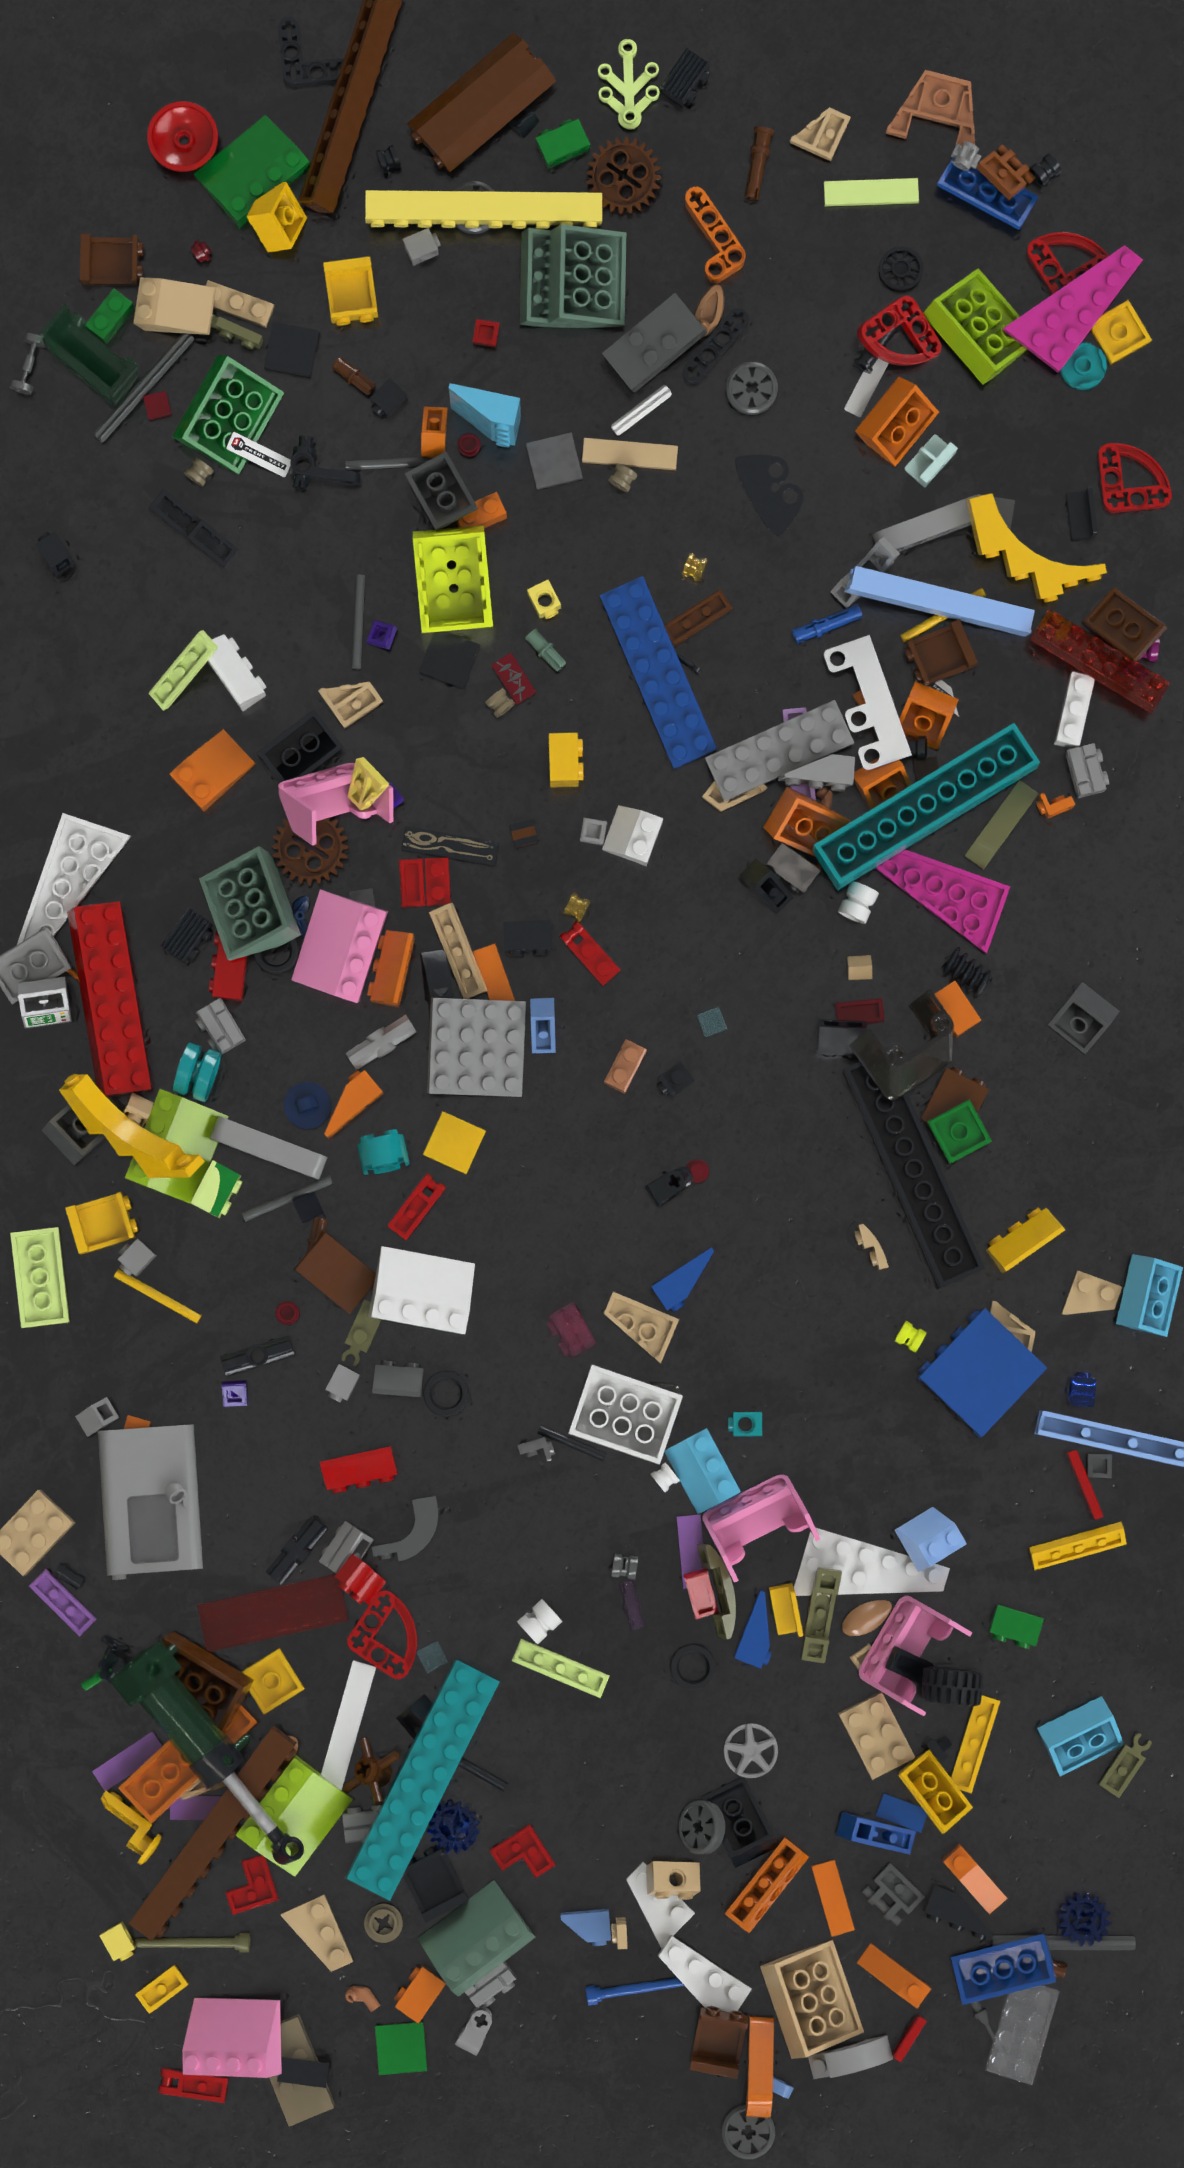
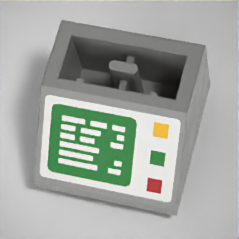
M65 977L17 983L21 1016L25 1028L72 1022Z

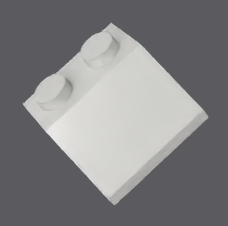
M618 805L602 850L647 866L662 826L663 818L642 810Z

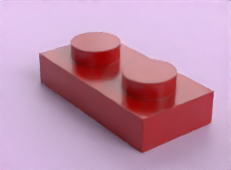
M425 858L427 907L444 906L451 903L449 858Z

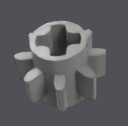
M964 141L962 146L956 144L951 155L952 158H955L953 164L964 171H969L970 167L976 169L981 155L977 154L979 148L967 141Z

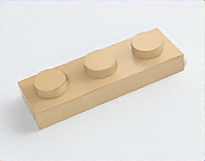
M207 281L206 286L216 288L213 309L267 328L275 307L274 304L215 282Z
M618 1917L616 1918V1924H611L612 1943H617L618 1949H627L626 1918Z

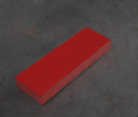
M1071 1450L1066 1452L1092 1519L1097 1520L1103 1517L1102 1510L1078 1451Z

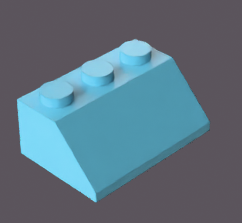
M1132 1254L1116 1324L1167 1337L1183 1267L1156 1258Z
M707 1428L664 1451L697 1514L741 1492Z
M1102 1696L1037 1728L1059 1776L1125 1745L1114 1716Z

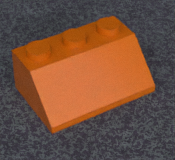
M898 376L855 432L866 445L896 467L938 415L939 411L916 384Z
M386 930L385 936H380L378 949L381 950L380 959L375 958L372 971L376 973L374 982L370 981L367 995L371 996V1002L399 1008L414 945V934Z

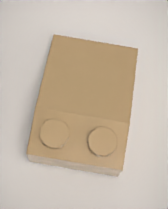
M140 277L133 324L144 331L209 335L216 288L161 278Z

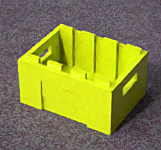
M484 525L446 528L438 531H413L422 633L493 627ZM448 561H455L456 567L449 569L447 567ZM451 584H456L458 586V591L451 592L449 590V586Z

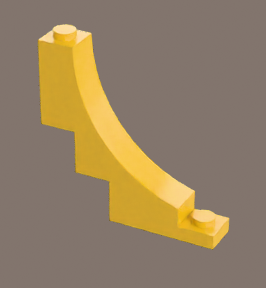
M73 1074L65 1080V1084L59 1089L89 1134H104L119 1156H133L148 1178H190L205 1162L200 1154H185L178 1144L164 1140L139 1126L133 1120L128 1119L100 1091L88 1074Z

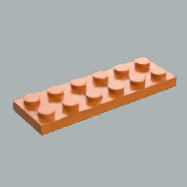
M241 1705L221 1736V1739L223 1740L227 1735L231 1742L236 1745L258 1722ZM181 1728L121 1784L118 1789L152 1824L199 1780L189 1768V1765L210 1745Z

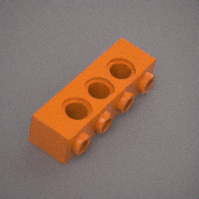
M784 1838L726 1911L725 1915L750 1933L804 1865L809 1856L788 1839Z

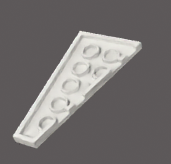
M62 813L17 945L45 927H48L54 937L67 921V912L80 904L131 836Z
M816 1528L820 1540L816 1541L810 1531L794 1584L796 1596L811 1595L817 1569L821 1567L842 1571L838 1595L944 1591L950 1568L934 1564L918 1572L908 1555Z

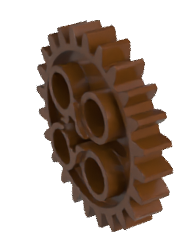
M616 137L614 145L607 140L608 148L605 149L599 146L600 155L592 154L596 161L588 162L593 167V170L586 171L587 175L592 176V179L586 183L594 185L589 192L602 193V200H604L602 207L605 209L610 204V212L612 213L615 212L617 207L621 215L624 214L625 208H627L630 214H633V207L635 206L639 211H642L641 203L644 202L649 206L650 202L647 198L649 196L656 198V195L652 192L653 189H661L656 184V181L663 180L661 176L656 174V172L662 170V167L655 166L659 158H651L654 150L645 151L647 148L646 143L638 147L639 140L636 138L632 144H630L629 137H625L623 143ZM620 153H625L627 156V160L623 165H617L616 157ZM611 163L623 172L628 170L627 175L640 183L642 187L637 188L626 179H622L619 174L608 168L607 164ZM640 166H644L646 168L645 176L641 179L636 178L635 170ZM606 173H612L614 176V180L610 185H604L603 176ZM626 186H631L633 189V194L629 198H623L622 190Z
M331 817L316 821V845L314 847L318 851L329 856L328 859L321 857L313 850L307 853V849L303 844L294 841L292 836H296L306 844H309L292 831L289 821L283 819L284 828L277 826V830L281 834L280 836L273 835V839L278 841V844L271 845V848L278 850V852L272 856L274 859H280L276 864L277 868L285 867L282 871L283 875L291 873L290 881L298 877L299 885L305 879L308 885L311 886L312 881L316 879L318 885H321V878L324 877L329 882L330 877L328 874L332 873L337 876L338 873L335 868H344L340 859L348 858L342 851L349 850V846L342 843L348 840L347 836H340L344 828L336 829L339 822L337 819L330 822ZM325 837L333 840V845L329 849H323L320 846L321 840ZM291 846H298L300 848V854L297 857H290L287 854ZM312 858L320 859V867L310 869L308 867L309 860Z

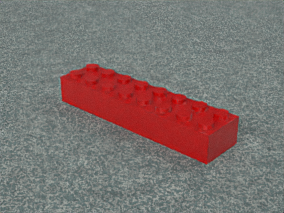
M120 901L73 907L67 914L96 1086L107 1098L131 1095L132 1093H144L151 1089Z

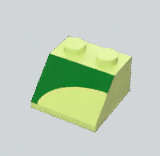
M212 1160L191 1204L218 1218L222 1214L226 1216L232 1204L229 1202L232 1193L237 1194L243 1183L240 1181L241 1175Z

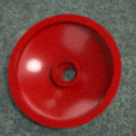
M179 101L164 106L153 116L148 127L147 140L152 155L162 166L173 171L188 172L202 167L211 159L218 144V130L213 117L203 107L192 102ZM182 138H187L188 142L186 144H181L180 140Z

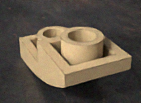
M864 1224L858 1225V1231H854L857 1245L862 1244L863 1249L873 1248V1252H869L872 1266L877 1265L878 1270L888 1268L885 1254L875 1236Z

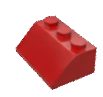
M392 1446L320 1462L326 1489H332L333 1494L347 1491L346 1486L356 1484L357 1489L371 1486V1480L379 1479L380 1483L393 1481V1476L398 1475Z

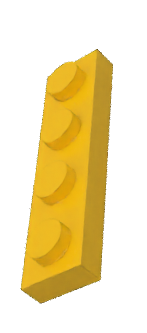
M1122 1522L1029 1547L1033 1568L1038 1570L1123 1546L1127 1543Z
M982 1695L981 1704L972 1707L951 1774V1779L957 1787L971 1794L1000 1704L999 1700Z

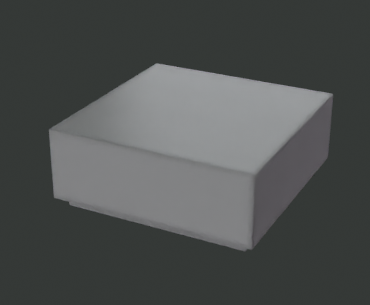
M584 818L580 842L603 846L607 821Z

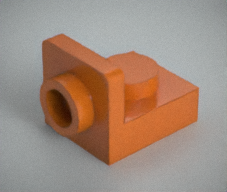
M1045 793L1039 794V801L1036 802L1040 814H1045L1047 819L1068 811L1075 806L1072 796L1065 798L1064 795L1051 800L1052 804L1050 805Z

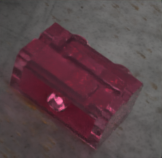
M573 1302L548 1316L550 1321L547 1322V1325L553 1335L558 1333L562 1342L559 1343V1346L565 1356L570 1354L571 1358L597 1344Z

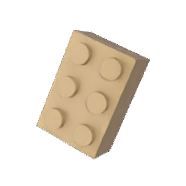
M37 1490L0 1530V1555L22 1576H25L76 1522L42 1490Z
M881 1691L838 1713L872 1780L915 1758Z

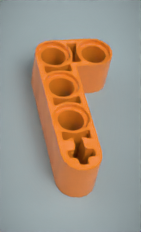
M692 187L686 192L685 206L717 253L706 262L704 270L706 280L712 284H717L743 267L745 251L706 192L700 187ZM693 196L695 199L700 198L699 205L696 201L691 202ZM705 215H711L715 221L707 224L702 218ZM719 234H724L728 240L724 243H719L715 237ZM736 253L741 257V260L732 262L728 256ZM717 266L722 272L718 275H712L709 272V268Z
M749 2016L746 2117H771L774 2017Z

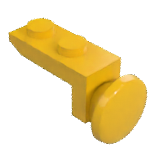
M105 1791L101 1797L105 1809L136 1831L126 1846L141 1856L137 1863L142 1865L154 1853L162 1836L158 1833L154 1840L146 1834L153 1824L143 1818L142 1813L136 1807L125 1805L122 1802L123 1799L118 1794Z

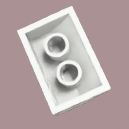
M225 634L212 639L219 648L210 657L208 663L240 709L245 711L266 696L264 689L267 687L259 676L255 678L250 670L253 667L246 657L241 659L236 652L240 648L232 637L227 639Z

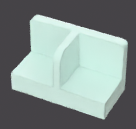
M933 435L907 464L905 471L925 488L955 455L958 448L951 442L946 444L937 435Z

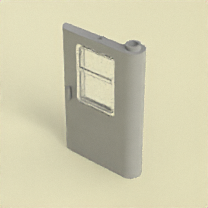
M194 1424L98 1431L107 1576L112 1575V1580L127 1579L126 1574L203 1569ZM168 1484H181L186 1490L185 1498L178 1503H170L165 1494Z

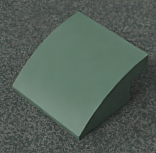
M564 224L557 226L551 231L527 228L522 231L519 325L557 328L624 326L627 233Z

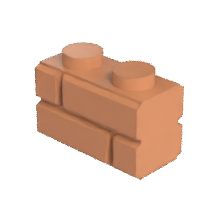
M625 1039L604 1080V1084L625 1094L647 1049Z

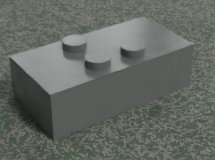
M674 293L602 354L635 393L708 332L681 298Z

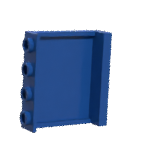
M986 1308L980 1312L976 1309L967 1318L970 1323L964 1329L960 1326L950 1336L954 1340L948 1346L943 1344L934 1353L937 1358L932 1363L927 1361L918 1370L920 1375L917 1378L919 1381L924 1382L973 1430L972 1432L978 1438L983 1437L1047 1369Z

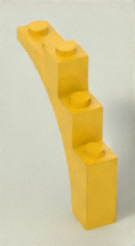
M993 493L966 499L978 555L985 554L986 558L999 556V551H1002L1007 577L1021 580L1028 578V573H1031L1036 599H1044V603L1058 600L1057 595L1064 594L1062 584H1064L1065 588L1078 585V580L1087 578V582L1101 579V574L1107 573L1105 564L1100 563L1086 566L1065 565L1050 561L1034 553L1021 543L1007 527L998 511Z

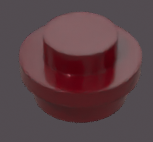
M199 240L194 241L191 250L195 257L201 263L205 260L209 261L211 259L209 254L212 251L205 241L200 242Z
M465 433L458 439L457 447L462 455L472 457L480 451L481 442L477 435Z
M694 1159L686 1166L692 1172L693 1183H701L707 1179L709 1167L703 1160Z
M284 1301L277 1306L275 1315L280 1323L291 1325L299 1318V1309L295 1303Z

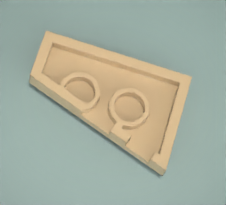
M615 1292L612 1293L604 1315L661 1364L679 1319Z
M325 1894L280 1914L331 1972L354 1962Z

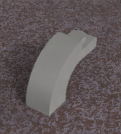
M883 537L856 566L885 573L900 553ZM850 572L831 590V593L846 609L861 597L845 592Z
M886 2035L866 2039L850 2046L818 2052L808 2056L813 2079L824 2077L833 2078L866 2070L892 2060L893 2056L888 2036Z

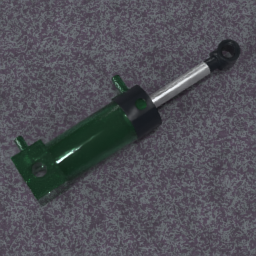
M160 1640L141 1651L109 1679V1682L129 1706L136 1703L142 1706L188 1763L189 1768L206 1789H210L222 1781L272 1842V1855L278 1864L287 1865L302 1857L304 1853L302 1841L297 1837H291L288 1832L284 1834L234 1773L245 1759L240 1750L250 1742V1737L244 1734L233 1744L175 1674L182 1667L173 1657L178 1651L176 1645L171 1644L166 1648ZM286 1846H287V1847L290 1849V1851H291V1854H290V1855H288L287 1852H286V1849H285Z

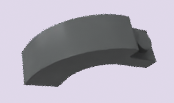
M436 1496L412 1500L415 1523L411 1533L401 1541L373 1546V1556H379V1560L393 1558V1553L397 1552L398 1561H403L422 1551L431 1541L438 1525L439 1509Z

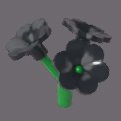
M106 1635L102 1636L100 1640L108 1646L104 1653L106 1656L99 1662L97 1673L81 1683L82 1688L87 1691L104 1680H108L111 1685H115L119 1681H128L130 1690L134 1691L136 1688L134 1661H129L126 1671L124 1669L126 1666L125 1661L122 1658H117L115 1655L116 1651L125 1653L129 1648L119 1640L112 1639Z

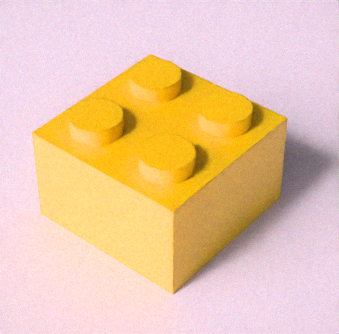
M549 733L550 787H579V780H583V763H578V757H583L582 739H578V733Z

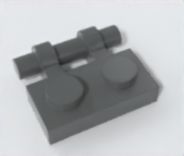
M891 1863L873 1879L880 1886L876 1891L869 1885L862 1891L868 1898L867 1901L872 1906L875 1905L883 1913V1917L887 1921L891 1920L896 1926L903 1920L897 1914L901 1908L910 1914L925 1898ZM885 1893L895 1901L891 1907L881 1898Z

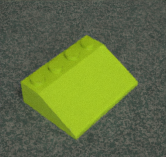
M979 268L934 299L923 312L927 321L983 385L1028 350L1002 330L1020 316Z
M159 1089L144 1129L164 1140L178 1144L185 1154H200L205 1162L190 1178H148L133 1157L125 1178L191 1204L218 1145L217 1141L210 1139L217 1117L220 1116L228 1119L229 1116Z
M296 1755L259 1804L284 1834L288 1832L291 1837H297L302 1841L304 1845L302 1857L287 1865L278 1864L272 1855V1842L251 1816L236 1836L255 1851L293 1876H296L353 1801V1798ZM286 1846V1848H285V1849H286V1852H287L288 1855H290V1854H291V1851H290V1849Z

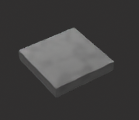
M572 432L526 443L537 490L583 479Z

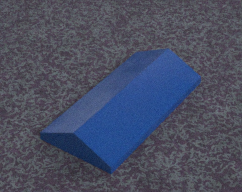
M952 158L939 179L937 186L1020 230L1039 196L1026 189H1022L1013 198L1008 200L977 168L970 167L969 171L961 170L953 164L955 158Z
M1045 1934L951 1957L962 2005L1056 1982L1053 1960Z

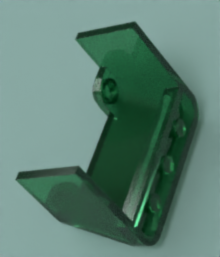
M64 304L40 331L45 347L110 404L117 407L140 374L138 364L129 357L127 360L118 357L83 325L85 320L78 313L74 312L71 314L69 307Z

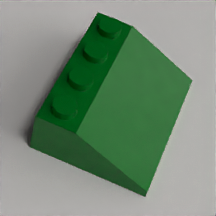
M264 115L199 169L194 176L240 228L249 221L247 215L255 200L282 182H287L290 187L308 172L310 161Z
M217 355L172 437L236 474H240L247 459L226 449L233 432L257 443L284 392L229 356Z

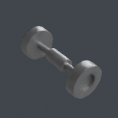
M25 333L23 341L31 345L30 352L26 354L23 363L21 381L11 380L9 388L19 393L31 395L34 387L25 382L28 373H31L35 348H46L48 340L36 334Z

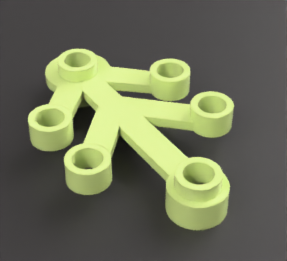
M624 39L618 46V53L623 58L624 83L612 72L609 64H601L599 66L598 76L601 79L607 80L624 96L625 106L613 97V92L609 87H602L599 90V99L607 103L619 114L618 121L623 128L631 130L640 125L643 110L652 101H656L659 98V88L651 85L647 87L645 96L634 106V96L651 78H655L658 75L659 67L654 62L648 63L645 66V71L633 83V58L637 53V45L631 39ZM628 44L631 45L632 49L625 51L623 47ZM649 67H654L656 72L651 74L647 70ZM603 68H607L609 73L603 75L600 71ZM650 90H655L657 92V95L651 97L649 96L648 92ZM607 91L610 93V96L603 98L602 92ZM627 114H633L634 119L627 120L625 116Z

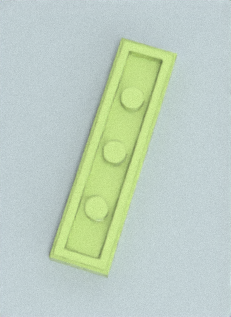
M918 178L824 181L825 207L919 203Z
M204 630L199 631L148 694L163 711L168 709L219 647Z
M520 1639L512 1659L515 1663L601 1698L610 1676L524 1639Z

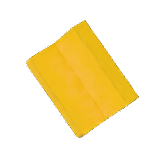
M788 1583L769 1587L777 1634L783 1635L797 1632L798 1637H802L803 1631L793 1584Z

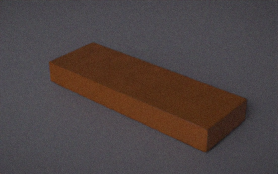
M719 589L664 625L673 646L676 647L733 610V608Z

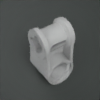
M483 2006L473 2009L455 2042L456 2046L475 2056L480 2051L492 2024V2013L487 2007L483 2008ZM482 2014H484L485 2020L487 2022L482 2021L481 2024L477 2023L476 2016L480 2017Z

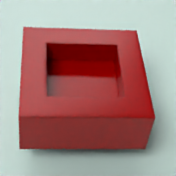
M476 319L473 344L496 348L500 323Z

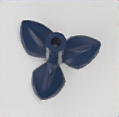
M301 896L292 903L294 918L302 937H305L309 925L308 921L304 919V914L308 912L310 907L308 896Z

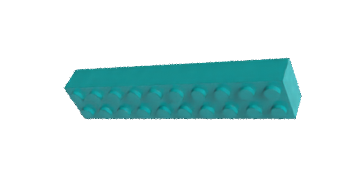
M1013 723L814 844L812 852L838 891L1036 770L1040 761L1016 724Z
M458 1660L453 1661L427 1713L424 1723L418 1731L385 1796L383 1804L380 1806L345 1879L386 1900H391L499 1681Z

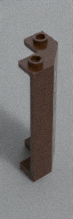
M512 33L410 120L407 125L412 132L409 134L417 144L422 143L429 148L434 155L431 159L439 169L444 167L451 172L554 84L556 79L546 64L539 57L536 58L531 53L529 45L522 38Z

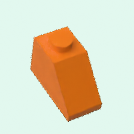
M424 407L421 432L422 457L435 458L445 452L448 408Z

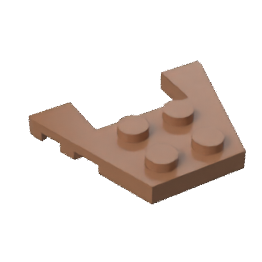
M925 70L895 118L887 127L886 134L906 139L912 116L959 127L960 130L956 144L962 146L963 142L967 141L975 145L971 81Z

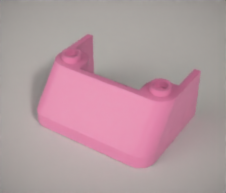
M346 763L283 781L278 785V793L292 831L313 846L316 845V821L352 812L362 819H367L371 815L377 814L387 822H393V787L389 785L368 809L359 810L347 797L355 763Z
M776 1475L708 1509L702 1517L734 1583L739 1580L732 1565L739 1563L744 1558L745 1551L743 1546L783 1525L790 1532H801L809 1528L815 1540H820L807 1509L789 1477L786 1475Z
M904 1596L896 1603L859 1668V1677L901 1704L925 1716V1711L911 1703L916 1694L915 1683L885 1668L893 1647H899L920 1657L931 1637L939 1641L945 1640L954 1628L968 1636H971L972 1632L910 1596Z

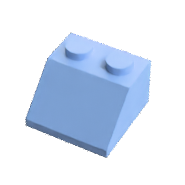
M934 1507L929 1508L895 1529L897 1536L918 1572L931 1567L967 1544L956 1524Z

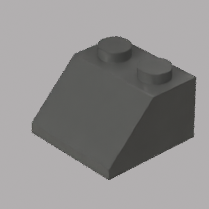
M1082 982L1048 1025L1086 1054L1120 1011Z
M381 1361V1365H375L372 1393L422 1397L424 1368H419V1363L405 1362V1367L395 1366V1361Z

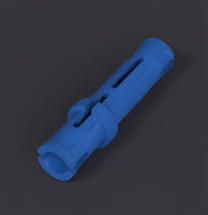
M856 604L819 620L813 619L810 621L811 623L793 629L792 635L798 644L815 636L817 638L821 637L827 631L863 618L859 605Z

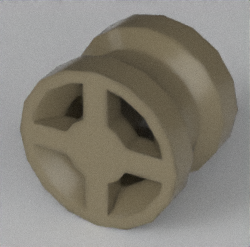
M194 457L192 466L186 469L184 474L203 487L206 483L205 479L207 476L212 475L214 470L200 459Z
M617 464L615 467L616 472L609 477L608 481L618 489L628 492L630 490V483L636 480L638 475L630 468Z
M502 688L493 694L485 704L488 707H492L494 715L498 718L511 709L515 702L506 696V691Z

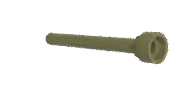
M240 1933L235 1935V1938H154L152 1941L148 1938H136L134 1944L138 1948H235L240 1953H250L251 1938L250 1933Z

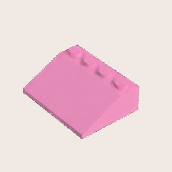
M320 889L291 980L355 1003L360 1002L388 911Z
M194 1998L182 2050L183 2075L268 2078L282 2074L280 2000Z

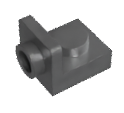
M545 1437L517 1445L520 1455L525 1453L526 1458L540 1454L539 1449L541 1448L544 1449L547 1462L552 1461L551 1455L555 1454L552 1442H546Z

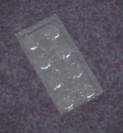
M1038 1986L1007 1994L985 2071L1033 2085L1060 1991L1045 1986Z

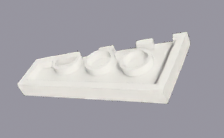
M670 1935L658 1954V1957L705 2008L707 2006H715L725 2012L738 2011L752 1990L749 1986L672 1935Z

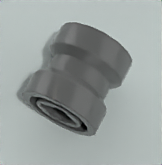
M614 1553L611 1577L619 1578L620 1576H626L627 1579L635 1580L638 1556L624 1557L622 1554Z

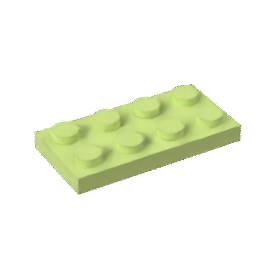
M59 1227L10 1233L21 1328L69 1323Z

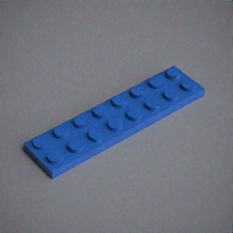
M641 576L601 594V600L673 768L676 769L718 750L644 577Z

